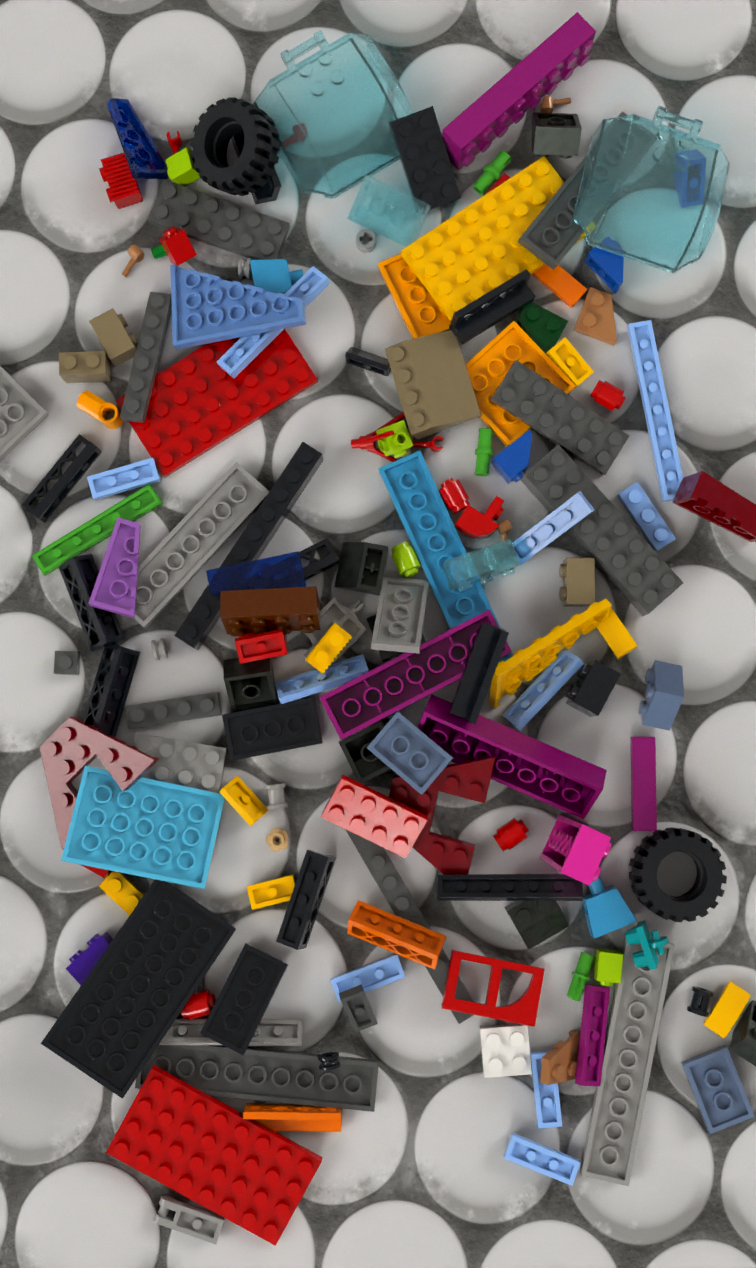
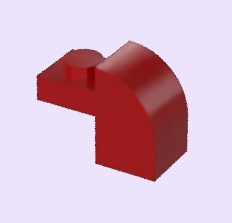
M496 496L484 515L468 505L456 522L455 528L473 539L489 537L499 526L492 519L497 521L504 511L501 507L504 500Z

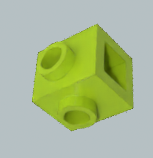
M404 420L376 430L377 435L391 430L394 431V435L378 440L379 448L385 456L394 455V458L407 454L406 449L413 447V437L406 427Z

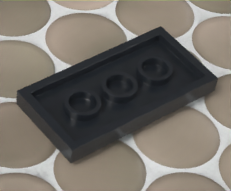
M433 106L389 122L417 213L420 214L460 199L459 189Z
M314 697L222 715L230 761L323 743Z
M245 943L200 1033L244 1056L288 964Z

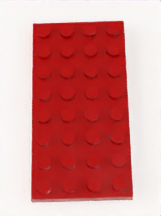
M285 329L235 378H232L218 365L217 361L241 337L205 344L156 375L145 423L129 421L151 458H154L155 464L164 478L318 382L317 377ZM125 395L115 400L121 410Z
M155 1065L151 1068L106 1151L112 1157L275 1246L322 1162L321 1156L253 1119H243L241 1112Z

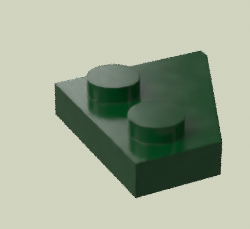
M533 302L524 307L517 320V324L527 333L545 354L556 345L568 323L566 319Z

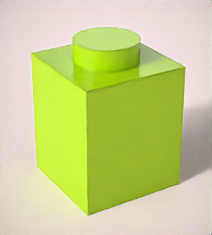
M187 147L165 159L168 168L167 174L171 181L184 187L200 178L193 165L195 163L191 157V151L193 150Z
M595 948L594 956L596 958L594 959L593 977L595 980L599 981V984L603 986H613V983L621 984L623 954L619 950Z

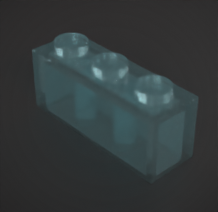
M510 538L446 560L441 566L451 591L459 589V592H463L473 588L472 584L480 582L483 585L493 581L494 576L501 574L503 578L515 573L514 569L521 564Z

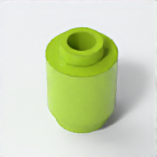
M408 542L400 543L391 549L393 553L391 556L400 576L405 575L406 578H409L419 573L418 569L421 565L413 547L409 546Z

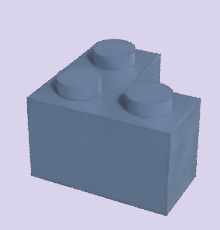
M655 660L652 668H648L646 671L645 682H648L645 693L646 699L640 702L638 713L642 715V725L670 731L684 699L683 669L680 665Z

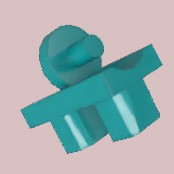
M645 920L638 922L636 927L627 930L625 937L629 945L641 943L643 950L633 952L632 954L635 966H648L650 970L657 969L656 964L659 963L655 948L658 955L665 954L663 945H666L669 941L667 936L660 937L657 929L651 931L653 938L651 939Z

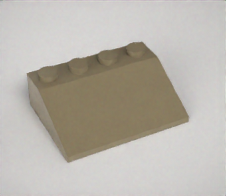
M452 330L405 340L385 348L411 436L421 439L482 416L458 338Z

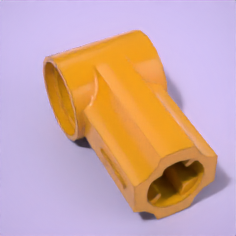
M88 390L81 393L76 405L77 408L102 422L109 429H117L123 424V420L120 417L121 412L114 404L104 401ZM115 413L112 419L106 420L108 414Z

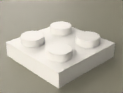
M508 1024L479 1027L484 1078L532 1074L528 1025Z

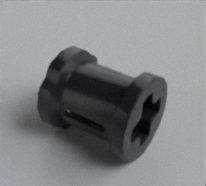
M692 986L694 993L690 1006H687V1010L694 1014L708 1017L707 1009L710 997H713L714 993L701 987Z

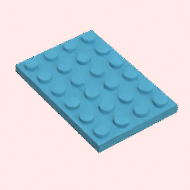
M85 766L61 861L205 889L225 798L220 793L143 777L131 788L122 791L108 770Z

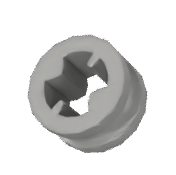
M362 229L357 233L356 245L361 252L369 253L376 246V235L370 229ZM364 237H369L368 245L363 244Z
M239 258V278L242 279L243 276H246L247 279H251V258H248L246 261L243 258Z
M160 638L158 642L152 640L151 645L155 660H160V657L168 658V650L164 638Z

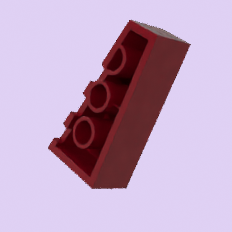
M703 471L682 479L672 503L749 542H756V504Z

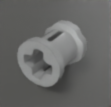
M285 783L265 786L269 800L267 809L288 807L284 797Z

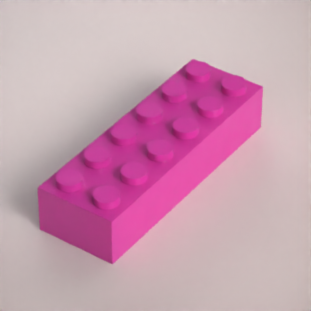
M558 815L540 858L559 872L590 886L591 882H595L601 872L599 864L602 857L606 858L610 852L612 844L609 841L611 837L579 822Z

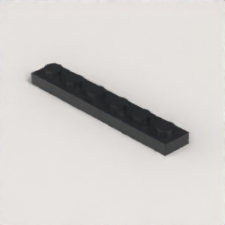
M565 874L438 875L437 898L438 901H583V883Z

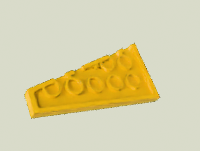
M606 598L599 603H592L586 611L573 615L564 625L554 627L545 637H538L526 649H519L510 659L505 662H498L490 686L489 704L495 710L501 705L499 700L507 693L510 696L516 693L523 680L527 682L532 680L558 659L556 654L564 647L569 650L574 646V642L581 633L587 635L609 617L612 604Z

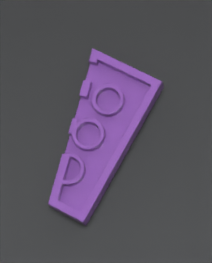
M117 517L88 603L89 606L135 619L141 530L139 523Z

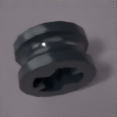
M326 1052L318 1055V1060L321 1061L319 1070L326 1071L339 1068L341 1066L340 1062L337 1061L339 1053Z

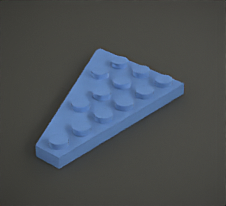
M170 265L173 346L176 350L306 325L305 303L300 298L287 297L282 293L275 294L265 291L260 287L249 284L243 285L234 280L231 282L212 274L199 273L193 269L187 270L176 265Z

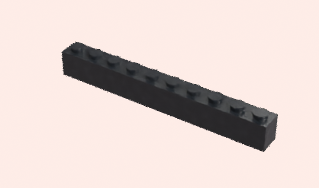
M305 442L301 443L174 636L194 649H200L220 618V591L238 590L323 462L322 453Z

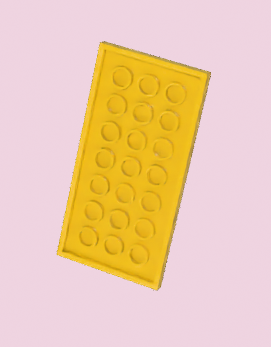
M543 156L402 249L400 255L451 321L455 312L527 269L532 274L545 265L544 262L519 244L518 240L565 182L546 157ZM594 220L576 243L597 229L598 226Z

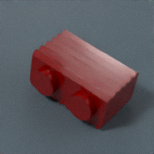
M127 151L101 159L103 167L99 168L103 181H108L110 188H107L106 192L110 203L115 202L117 208L121 209L122 207L125 208L126 206L143 202Z

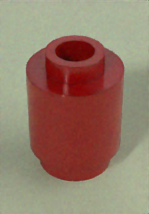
M601 380L598 381L590 395L596 403L610 411H613L614 408L619 410L626 397L622 396L623 390L607 381L602 382Z
M450 478L441 484L442 489L439 490V493L449 510H453L454 514L471 505L468 501L470 498L459 480L454 481L453 478Z
M513 818L497 829V833L493 837L504 852L506 849L511 850L527 839L526 833L529 830L521 819L517 821Z
M209 990L192 994L181 1011L182 1017L192 1020L209 1015L217 1001L215 995L211 994Z

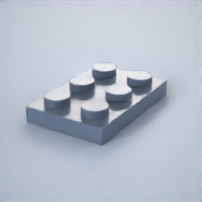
M398 711L367 747L370 752L421 795L453 759V757Z
M726 1045L681 1062L709 1134L755 1117Z

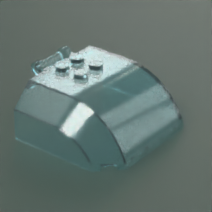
M319 30L314 33V37L290 51L285 50L280 53L288 69L270 79L253 105L265 111L274 121L275 128H277L279 133L277 141L280 142V151L277 153L302 192L311 194V192L325 195L326 198L334 199L400 159L389 122L413 114L400 83L369 35L348 33L329 45L325 35ZM319 45L320 51L295 64L293 60Z
M658 106L653 121L635 114L603 119L591 138L573 214L576 224H580L586 233L585 239L590 246L670 273H675L682 267L690 263L692 264L701 258L719 216L730 166L719 144L698 137L703 121L698 119L691 120L668 112L662 106ZM662 121L688 129L690 132L688 134L663 125Z

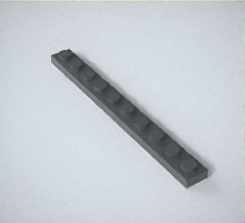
M346 830L394 914L431 929L385 849ZM443 948L439 955L436 969L425 966L442 996H444L450 963ZM458 975L454 998L474 1002ZM451 1010L458 1024L473 1016L472 1014Z

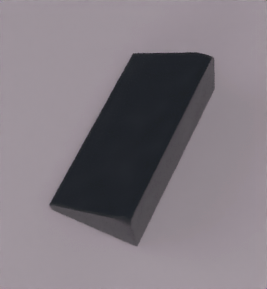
M350 347L346 351V363L389 376L391 368L387 358L354 347Z

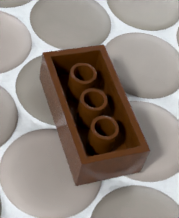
M317 587L220 591L221 621L227 634L235 637L244 636L246 633L260 634L279 629L283 630V634H290L292 631L313 633L315 630H321L320 602Z

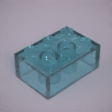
M366 174L347 219L407 247L417 240L431 206Z

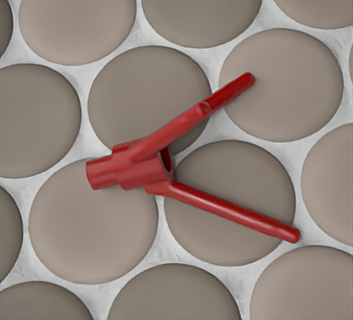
M402 413L378 429L399 422L405 417V414ZM375 430L366 436H360L359 439L351 440L352 449H367V451L394 462L398 460L391 455L385 456L381 450L376 448V441L394 435L393 430L378 435Z

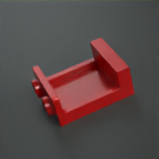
M282 629L260 634L246 633L244 636L235 638L240 664L286 655L287 635L283 634Z

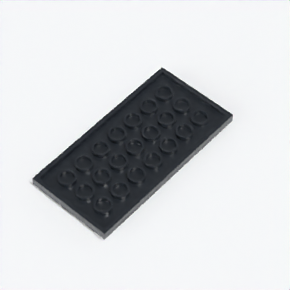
M154 880L41 1044L123 1099L236 928L169 882Z

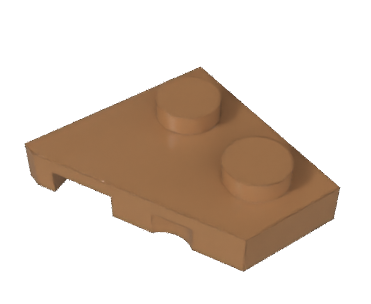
M590 287L573 331L614 346L617 337L612 295Z
M571 1030L569 1032L570 1037L565 1042L559 1041L551 1051H548L542 1057L540 1083L551 1085L576 1079L580 1031Z

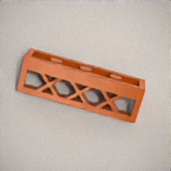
M359 900L348 921L347 934L434 970L436 969L439 955L446 940L445 935Z
M246 1103L243 1119H253L274 1131L341 1132L342 1109L300 1104Z

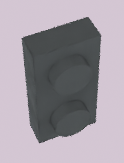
M362 984L339 993L340 1000L355 1033L378 1024Z

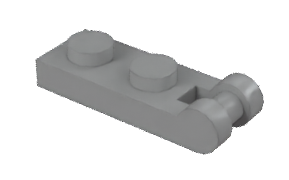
M161 1195L159 1201L160 1208L159 1211H156L153 1219L155 1223L217 1244L224 1217L176 1200L170 1195ZM169 1210L176 1212L174 1217L168 1215Z

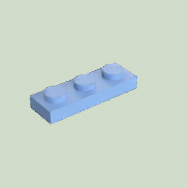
M153 457L87 477L94 500L161 481Z
M638 482L617 495L655 552L676 539Z
M393 954L332 977L330 980L337 1000L340 1003V992L362 984L366 993L405 978L406 975L398 954Z
M548 1051L530 1052L538 1129L562 1127L558 1083L551 1085L540 1083L542 1057Z
M511 1133L503 1155L506 1160L573 1186L581 1163L575 1157L515 1133Z

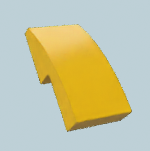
M611 608L609 617L596 628L616 658L620 659L638 646Z
M727 982L718 1001L712 1005L703 1025L724 1039L739 1018L751 995L733 982Z

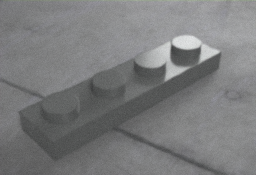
M219 692L125 706L128 729L222 715Z

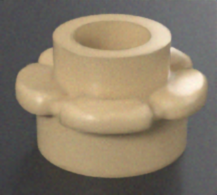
M274 828L266 836V843L272 851L284 850L289 844V835L285 830Z

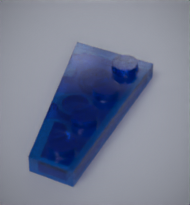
M111 98L107 106L133 179H167L169 177L167 165L129 100Z
M299 551L206 570L211 594H220V591L307 587Z

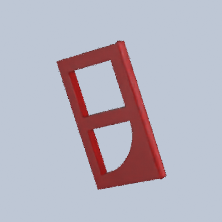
M452 950L441 1004L442 1009L534 1027L545 969ZM461 959L491 965L485 1004L454 998ZM502 968L532 974L528 988L518 1000L506 1006H496Z

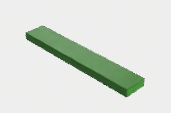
M148 484L33 554L32 557L42 574L46 576L72 557L81 555L110 537L117 517L135 522L163 503L152 485Z

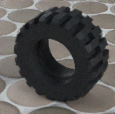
M235 97L218 100L216 105L211 104L206 109L207 112L201 114L198 118L200 120L199 124L195 125L193 132H195L194 138H191V146H193L191 157L195 161L193 165L200 178L208 183L209 186L231 195L245 196L249 192L254 193L258 191V186L263 187L268 182V176L273 175L275 171L273 169L275 163L278 164L279 156H277V152L280 151V142L277 141L279 133L277 128H275L272 118L262 109ZM243 129L244 147L242 153L235 163L228 166V144L234 134Z
M671 827L665 830L654 831L652 836H646L641 840L643 844L640 847L636 846L633 851L636 855L634 859H630L629 863L632 866V872H629V879L633 882L631 886L633 892L637 894L638 900L648 910L666 920L670 919L674 922L686 920L691 922L696 920V916L702 918L706 916L709 907L714 909L718 905V902L715 900L718 896L722 897L725 890L721 889L722 883L726 884L727 876L723 875L722 870H725L726 867L725 863L719 859L721 856L719 850L713 848V843L707 838H703L700 834L693 831ZM672 852H684L692 857L697 869L695 883L687 893L681 896L667 895L660 889L657 882L659 864Z

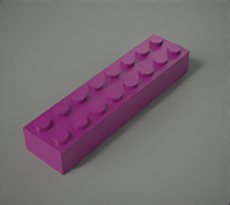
M578 12L443 129L442 137L450 163L458 171L463 166L468 167L479 152H485L495 138H501L511 124H517L524 117L527 110L530 108L534 109L540 103L543 96L546 94L550 95L556 89L559 82L562 80L566 81L573 74L575 68L578 66L582 67L589 60V53L594 45L593 40L596 31Z
M490 609L421 644L420 654L404 653L319 697L340 739L343 740L461 679L481 621L499 627ZM507 641L500 658L512 652Z
M431 694L417 724V728L453 757L451 762L460 764L465 761H474L495 755L492 780L584 819L603 790L607 770L479 715L476 725L471 724L466 718L449 712L451 702Z

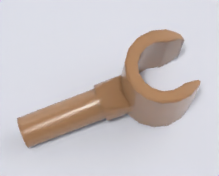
M546 96L540 104V112L552 113L553 106L570 104L571 98L553 99L551 96Z
M133 244L128 249V254L132 258L122 272V275L127 277L136 262L138 263L144 259L143 251L136 244Z
M509 519L499 522L497 528L502 538L504 553L509 552L506 533L513 530Z

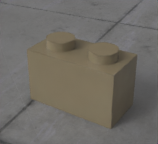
M112 308L89 321L115 367L135 356L138 342L133 333H127L125 327L128 324L122 313L117 315Z
M105 351L59 353V375L66 383L111 382V360Z
M566 558L559 568L560 578H563V587H560L559 591L560 601H563V607H589L595 602V558Z

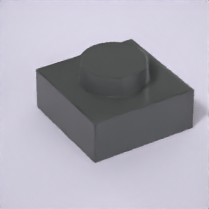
M55 651L54 674L79 675L80 652Z

